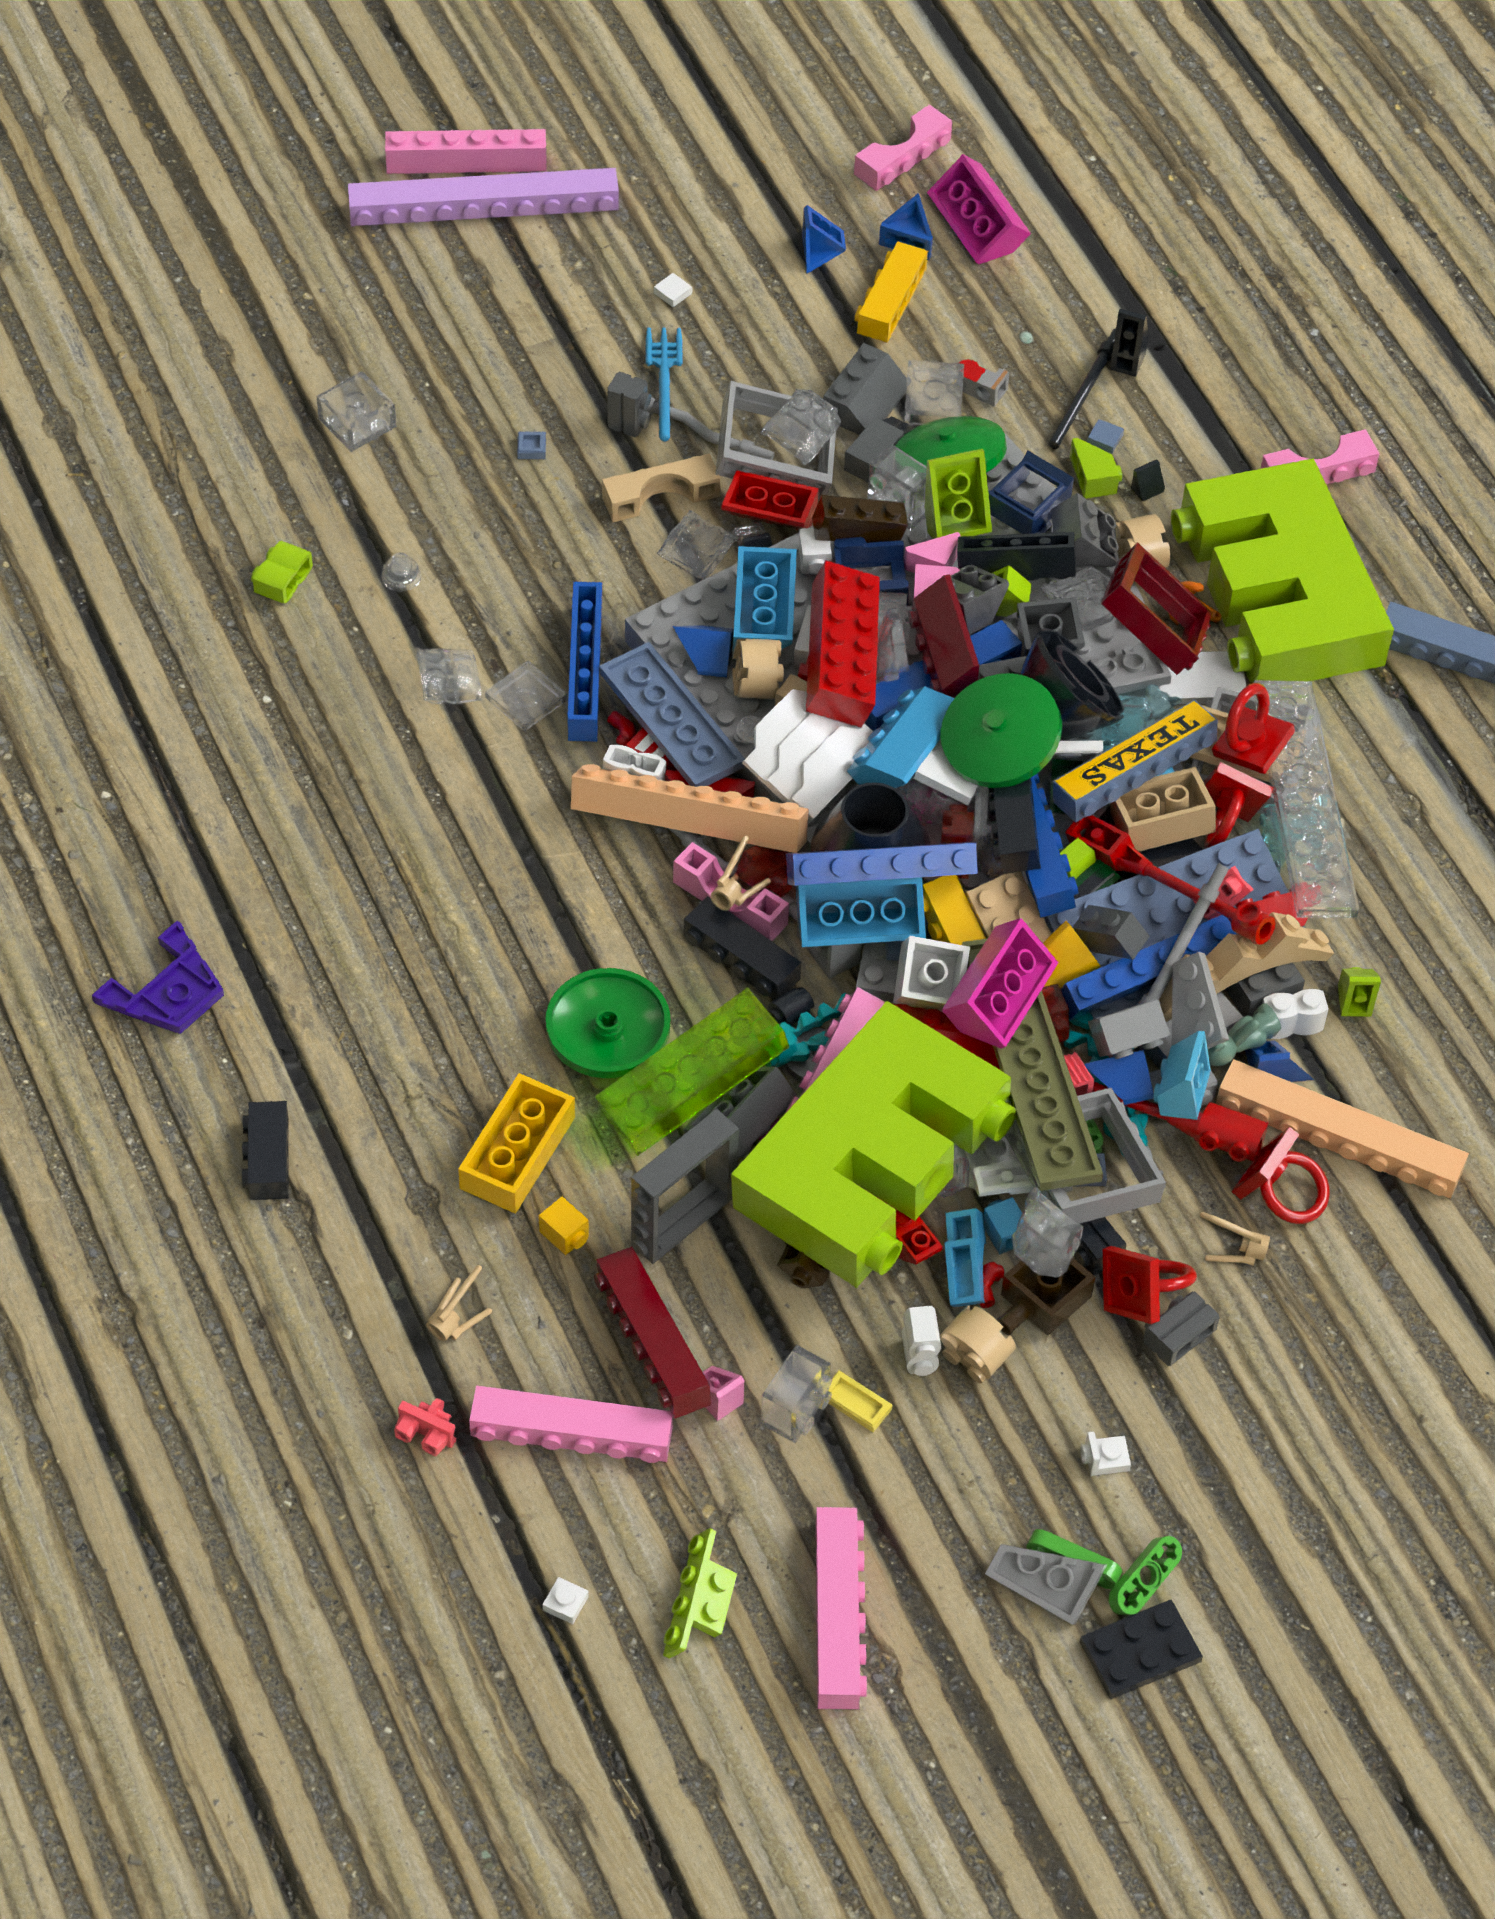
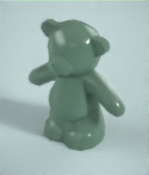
M1262 1003L1258 1006L1253 1016L1247 1015L1237 1021L1228 1032V1041L1208 1049L1210 1065L1216 1067L1223 1066L1231 1062L1236 1052L1239 1053L1244 1050L1261 1047L1266 1043L1267 1039L1275 1037L1282 1028L1273 1009L1267 1003Z

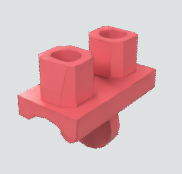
M1233 866L1228 870L1218 889L1220 894L1217 899L1234 907L1254 889L1241 877L1238 869ZM1208 908L1203 917L1211 920L1221 914Z
M436 1398L431 1405L422 1401L418 1407L405 1401L401 1402L398 1407L399 1419L394 1429L397 1439L410 1443L416 1432L425 1436L421 1442L422 1449L435 1457L438 1456L445 1446L452 1448L456 1442V1438L453 1437L455 1425L449 1422L451 1415L443 1411V1400Z

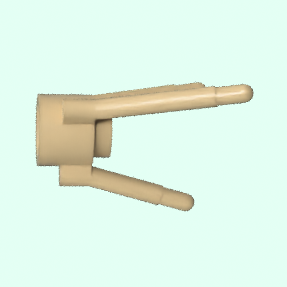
M748 836L742 838L723 875L717 881L718 886L711 893L710 897L713 904L721 910H729L734 904L741 906L747 898L771 883V880L767 878L742 894L741 886L737 882L740 873L736 872L729 879L749 840Z
M1205 1212L1200 1213L1201 1218L1243 1236L1239 1251L1245 1252L1244 1256L1206 1255L1205 1261L1245 1263L1254 1266L1255 1259L1264 1261L1270 1236L1246 1230Z
M481 1265L475 1267L457 1292L456 1290L461 1279L455 1278L438 1308L426 1323L428 1330L439 1340L446 1341L449 1337L457 1340L464 1331L492 1313V1309L487 1308L459 1326L460 1317L453 1310L482 1270Z

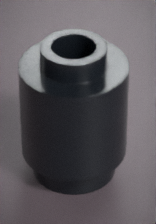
M803 987L798 989L792 988L768 1004V1019L775 1027H779L782 1022L792 1026L799 1021L801 1013L808 1012L810 1014V1010L814 1008L813 998Z

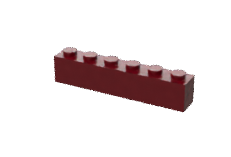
M631 1246L596 1259L598 1273L594 1274L597 1288L600 1292L605 1291L607 1294L606 1300L612 1315L618 1314L620 1329L625 1338H631L633 1342L631 1343L632 1350L637 1361L643 1360L645 1374L651 1385L656 1384L658 1398L664 1409L668 1407L674 1419L710 1406V1385L633 1247Z

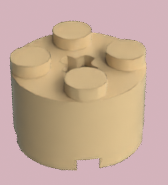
M1156 514L1144 515L1116 523L1115 532L1119 547L1117 550L1118 559L1138 542L1165 568L1169 566V542L1163 543L1161 534L1166 533Z
M736 640L733 659H736V667L732 668L735 696L775 699L776 692L779 690L778 682H782L784 676L783 664H778V658L781 655L780 640Z
M969 1305L958 1314L940 1335V1340L945 1347L942 1351L944 1357L954 1365H957L959 1362L968 1368L969 1376L980 1384L996 1372L1014 1352L1016 1345L1010 1335L1005 1339L1000 1333L1003 1326L994 1317L976 1306L970 1310Z

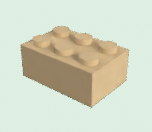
M1196 767L1153 777L1139 788L1122 795L1115 802H1110L1111 816L1116 827L1129 834L1135 849L1138 851L1216 832L1215 804Z
M1021 872L1001 875L965 893L986 939L990 936L995 926L1019 918L1024 920L1042 943L1051 935L1044 918H1040L1035 900Z

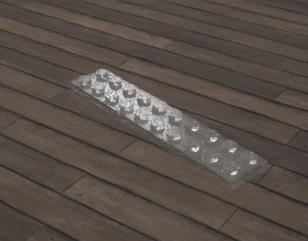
M1254 680V683L1262 684L1268 691L1270 700L1268 715L1292 723L1295 728V733L1268 769L1271 786L1274 787L1272 793L1296 915L1301 918H1357L1360 910L1312 681ZM1254 695V701L1257 711L1258 700L1257 696Z

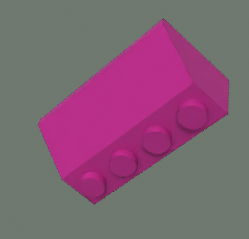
M964 154L958 158L927 192L978 264L1013 253L1031 234L982 164Z
M1022 918L997 925L942 1008V1011L961 1033L998 1048H1005L1059 962Z

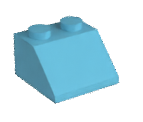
M1197 1031L1171 1046L1168 1058L1162 1060V1080L1160 1084L1156 1083L1154 1088V1102H1158L1161 1116L1198 1119L1211 1071L1205 1031Z

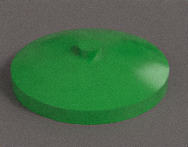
M956 416L934 420L914 428L898 441L894 448L895 466L899 474L905 479L926 485L927 460L983 449L987 473L995 468L1006 455L1007 443L1005 433L995 422L980 417Z
M1010 673L982 678L962 690L948 707L941 726V744L944 754L956 773L975 785L988 788H1002L1019 784L1041 771L1055 754L1062 733L1060 711L1050 692L1032 678Z
M618 968L593 969L570 978L554 993L546 1012V1034L553 1052L571 1069L597 1078L625 1077L645 1069L663 1052L670 1035V1011L666 999L660 990L643 976Z

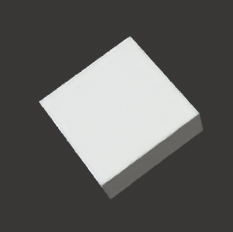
M672 273L654 286V294L670 306L675 307L692 294V286Z

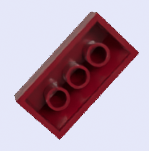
M950 574L943 575L913 599V610L908 612L911 629L915 628L917 632L915 636L918 651H923L924 672L925 674H930L932 679L930 680V689L955 698L966 687L978 681L980 665Z

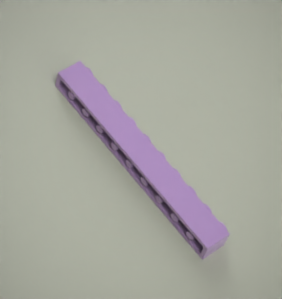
M616 168L348 184L351 226L619 210Z

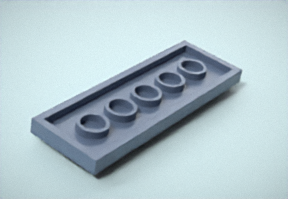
M650 642L599 666L600 675L690 786H708L745 767L742 764L745 760L742 754Z

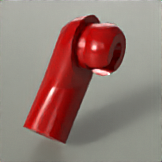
M613 711L609 715L607 722L620 732V735L616 738V743L626 746L636 735V726L617 711Z
M988 1262L983 1265L985 1303L979 1304L981 1308H989L995 1304L991 1286L995 1281L999 1282L1000 1278H1003L1005 1274L1003 1266L995 1262Z

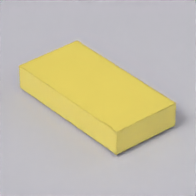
M840 1370L820 1392L822 1400L871 1432L877 1429L892 1410L891 1403Z

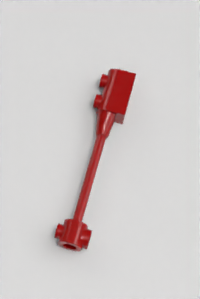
M1093 815L1086 816L1076 823L1073 822L1065 831L1069 843L1079 838L1094 850L1096 860H1101L1115 871H1127L1142 876H1149L1196 902L1200 898L1198 895L1200 889L1154 866L1152 862L1136 850L1128 833ZM1086 828L1085 835L1082 837L1080 832ZM1216 899L1215 903L1211 902L1208 907L1231 919L1232 930L1249 939L1253 944L1262 945L1266 943L1274 932L1275 918L1261 911L1260 906L1255 902L1243 903L1237 909Z
M1094 1082L1093 1092L1108 1089L1107 1086ZM1116 1095L1119 1102H1123V1100ZM1147 1100L1124 1105L1166 1120L1167 1123L1194 1138V1141L1199 1142L1202 1149L1206 1151H1213L1215 1149L1225 1151L1237 1162H1242L1246 1159L1255 1162L1263 1147L1269 1124L1268 1122L1211 1102L1208 1103L1204 1112H1199L1197 1120L1161 1116L1158 1104Z

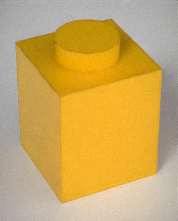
M561 1196L539 1215V1232L564 1255H567L574 1248H581L588 1240L589 1220Z

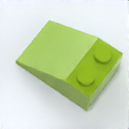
M983 449L927 460L924 508L927 533L933 539L959 532L961 537L992 532Z

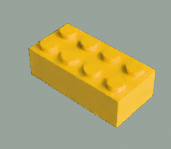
M518 1073L458 1168L459 1189L516 1214L575 1119V1097Z

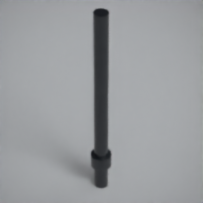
M1116 328L1112 330L1107 341L1102 342L1097 351L1098 357L1048 443L1051 448H1059L1107 361L1112 359Z

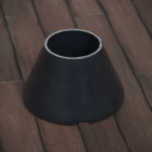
M1043 628L1037 633L1019 675L1036 680L1054 698L1062 720L1060 741L1070 740L1122 720L1124 716H1120V714L1124 711V706L1115 689L1099 668L1091 660L1085 663L1074 652L1078 647L1063 635L1052 629Z
M872 782L861 784L851 789L823 818L814 831L811 841V852L931 845V840L925 827L905 797L897 789L883 783ZM878 829L887 833L868 834L859 830Z

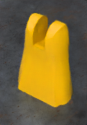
M1067 920L1043 942L1044 946L1059 962L1042 988L1044 999L1057 993L1065 983L1101 968Z

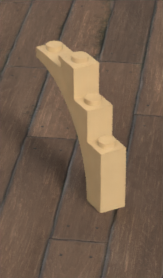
M1272 912L1270 916L1275 918L1276 925L1272 936L1266 943L1262 945L1253 944L1249 939L1241 935L1229 933L1206 956L1216 994L1251 975L1273 967L1301 961H1327L1334 954L1328 944L1329 939L1318 929L1301 927L1298 921L1291 915ZM1185 954L1182 959H1184V958H1186V957H1188V956H1190V955ZM1173 975L1159 999L1166 1022L1172 1019Z

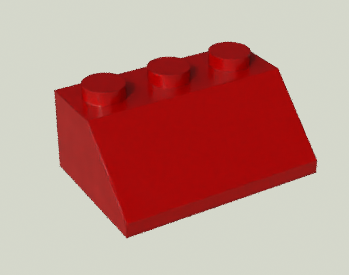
M736 470L723 500L721 510L727 514L796 530L809 528L813 523L812 516L817 507L819 488Z

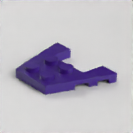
M177 920L158 937L159 945L177 959L135 995L116 980L110 978L92 994L93 1002L99 1006L181 1034L224 996L221 984L206 961H203L197 952L195 944L186 935L182 924Z

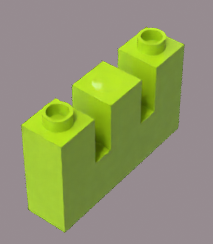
M1314 458L1185 484L1181 508L1171 511L1172 532L1178 543H1189L1197 563L1211 560L1207 586L1221 614L1225 627L1240 624L1238 637L1230 638L1227 643L1229 662L1235 673L1245 671L1250 684L1260 683L1267 690L1385 666L1394 628Z
M886 1001L731 1173L733 1208L792 1247L803 1252L806 1256L852 1286L858 1288L872 1270L880 1275L887 1273L901 1253L903 1244L896 1239V1209L915 1221L953 1178L954 1144L972 1155L987 1137L998 1142L1008 1133L1015 1121L1017 1111L1016 1108L1010 1105L1011 1077Z

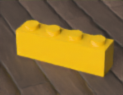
M897 241L893 251L889 250L887 252L883 269L879 268L876 273L874 286L867 289L864 305H859L856 310L855 321L858 322V334L888 343L926 271L927 250Z
M956 875L942 876L923 884L924 915L928 922L929 934L933 940L962 945V942L986 939Z

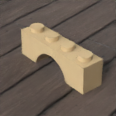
M709 453L602 479V499L612 522L640 516V509L643 503L649 497L658 493H678L687 497L693 503L720 497L721 478L720 475H716V466Z

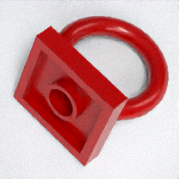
M1252 683L1241 690L1229 710L1225 731L1212 748L1214 757L1264 775L1295 733L1294 724L1268 715L1270 700L1265 686L1260 683ZM1254 695L1257 696L1258 700L1257 711L1245 707L1246 703Z
M1220 762L1204 780V784L1215 807L1218 808L1216 811V832L1206 834L1204 849L1225 842L1237 818L1249 822L1271 797L1274 787Z
M1289 1127L1262 1147L1255 1162L1252 1161L1231 1192L1241 1200L1260 1187L1265 1204L1277 1217L1293 1224H1306L1319 1218L1325 1211L1329 1202V1184L1325 1173L1313 1159L1305 1154L1289 1151L1299 1136L1296 1131ZM1288 1164L1301 1166L1314 1179L1317 1197L1313 1206L1308 1210H1290L1281 1204L1275 1196L1272 1184L1282 1175Z
M1114 1246L1103 1248L1104 1311L1148 1324L1159 1322V1292L1185 1289L1194 1284L1197 1279L1195 1269L1182 1262L1159 1260L1155 1257ZM1159 1273L1180 1275L1176 1278L1159 1279Z

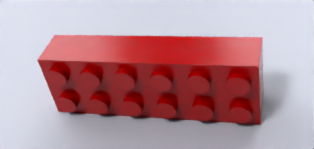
M827 560L824 561L812 583L806 697L807 712L862 728L873 710L876 701L880 577Z

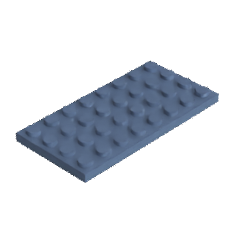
M1259 829L1158 867L1201 889L1203 884L1208 883L1218 863L1229 869L1235 866L1241 877L1254 889L1241 901L1252 898L1254 902L1263 900V896L1274 891H1279L1280 894L1288 893ZM1136 875L1074 899L1076 908L1043 918L1052 934L1066 920L1073 927L1088 905L1132 912L1150 936L1141 948L1142 950L1181 933L1195 907V903L1191 898L1149 876ZM1203 917L1200 924L1209 920ZM1091 952L1101 967L1122 959L1121 957ZM1153 985L1089 1013L1093 1019L1139 1005L1138 1002L1144 994L1150 991Z

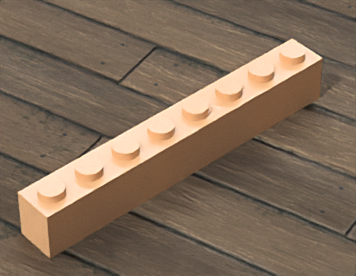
M595 764L583 765L572 775L571 809L737 842H741L744 836H748L747 844L798 853L807 842L809 809L799 807L796 803H777L770 801L766 797L751 798L742 796L739 792L735 791L720 792L713 790L709 786L694 787L685 785L684 782L677 780L669 782L657 780L652 775L637 776L628 774L625 770L611 771L600 769V766Z
M1233 1059L1219 1087L1217 1105L1268 1122L1269 1126L1282 1132L1291 1127L1299 1134L1298 1138L1306 1140L1316 1147L1336 1152L1346 1159L1358 1161L1370 1166L1375 1171L1385 1172L1398 1177L1405 1183H1413L1438 1196H1445L1451 1199L1469 1155L1465 1151Z

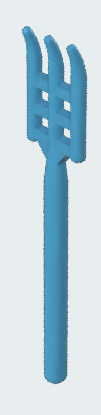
M648 327L645 340V363L647 366L655 365L659 368V438L661 441L666 442L670 439L669 368L674 365L681 366L683 364L681 328H677L676 343L667 342L666 328L663 327L661 342H652L651 328Z

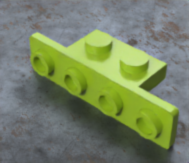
M711 1528L695 1535L688 1545V1553L690 1554L687 1565L680 1575V1583L682 1584L679 1596L675 1599L672 1606V1613L674 1615L671 1626L664 1636V1643L666 1645L663 1656L669 1659L686 1650L692 1627L713 1637L721 1635L737 1573L709 1560L716 1536V1531Z

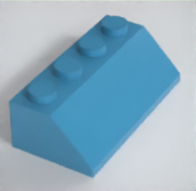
M738 546L733 654L737 639L780 640L781 650L792 644L797 549Z
M925 686L914 691L908 689L903 692L897 699L898 705L883 717L884 723L882 726L869 735L867 738L868 744L853 756L854 762L847 770L849 775L858 785L873 782L897 788L907 784L941 739V726L944 715L955 698Z
M922 877L795 886L801 947L904 941L909 936L926 939Z

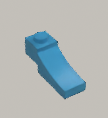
M976 1208L945 1213L948 1241L944 1242L950 1305L952 1307L985 1303L983 1252L986 1237L983 1213Z

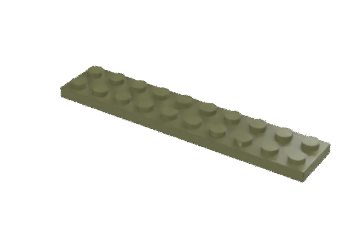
M987 939L962 942L963 946L970 947L967 968L970 967ZM1041 990L1007 1046L1002 1049L993 1046L1000 1071L1011 1077L1010 1102L1017 1109L1016 1121L1039 1191L1102 1182L1103 1172Z

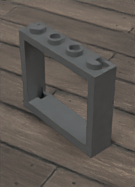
M718 1109L714 1110L631 1177V1246L637 1255L641 1253L652 1264L657 1262L733 1200L731 1173L738 1167L739 1128ZM706 1159L705 1180L658 1217L659 1196Z

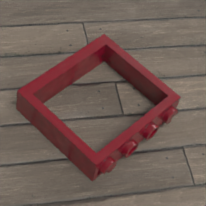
M1137 542L1117 561L1101 605L1178 675L1183 669L1189 671L1193 664L1199 660L1198 654L1203 649L1202 643L1207 637L1205 633L1211 626L1209 621L1212 612ZM1134 581L1185 628L1182 638L1130 591Z

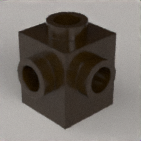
M787 1244L777 1263V1266L790 1277V1281L795 1286L803 1289L823 1286L830 1276L828 1269Z

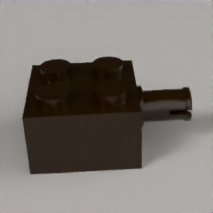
M1047 1237L1003 1277L1001 1296L1013 1306L996 1319L1003 1326L1001 1331L1006 1335H1011L1016 1328L1029 1319L1047 1336L1050 1335L1092 1297L1096 1277Z

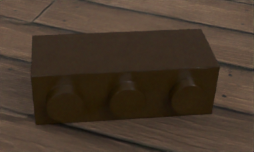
M821 495L812 516L815 540L824 541L862 537L866 540V543L901 541L908 526L905 504L903 502Z

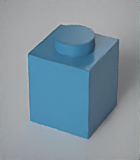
M1013 1197L1004 1201L996 1200L984 1208L985 1231L999 1255L1028 1244L1030 1226Z

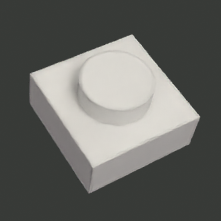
M558 1577L543 1603V1611L573 1624L589 1597V1591Z

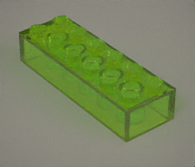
M747 987L595 1097L602 1113L633 1152L639 1156L788 1049L789 1044L782 1027Z

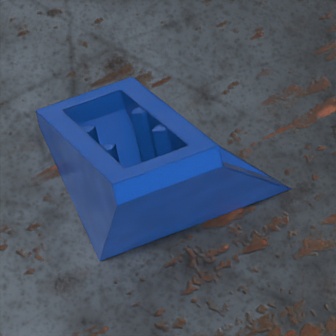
M917 193L881 223L879 245L894 249L897 241L927 250V260H930L933 237L919 193Z
M805 206L803 208L802 238L806 273L808 274L846 251L844 231L810 206Z
M705 625L673 626L698 671L697 675L727 678L734 634L733 628Z
M1275 1040L1266 1041L1261 1047L1245 1050L1248 1064L1252 1067L1290 1082L1314 1080L1290 1059V1052Z
M1144 1050L1133 1052L1134 1054L1120 1059L1111 1057L1084 1065L1108 1088H1112L1114 1093L1123 1100L1124 1105L1153 1099L1154 1092Z

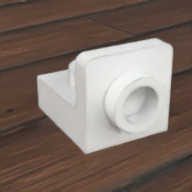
M1094 1431L1087 1432L1085 1444H1081V1458L1083 1464L1089 1465L1091 1476L1130 1471L1131 1462L1125 1436L1096 1439Z

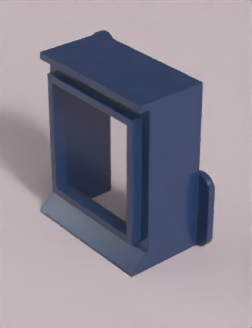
M1027 450L1022 461L991 491H988L990 513L993 517L1021 534L1046 533L1052 525L1049 521L1052 518L1051 509L1072 496L1074 477ZM1030 470L1057 486L1034 511L1008 496L1027 479Z
M854 537L840 538L834 541V563L849 568L891 566L892 580L880 581L879 603L902 602L908 606L909 582L906 580L903 540L866 543L864 538Z

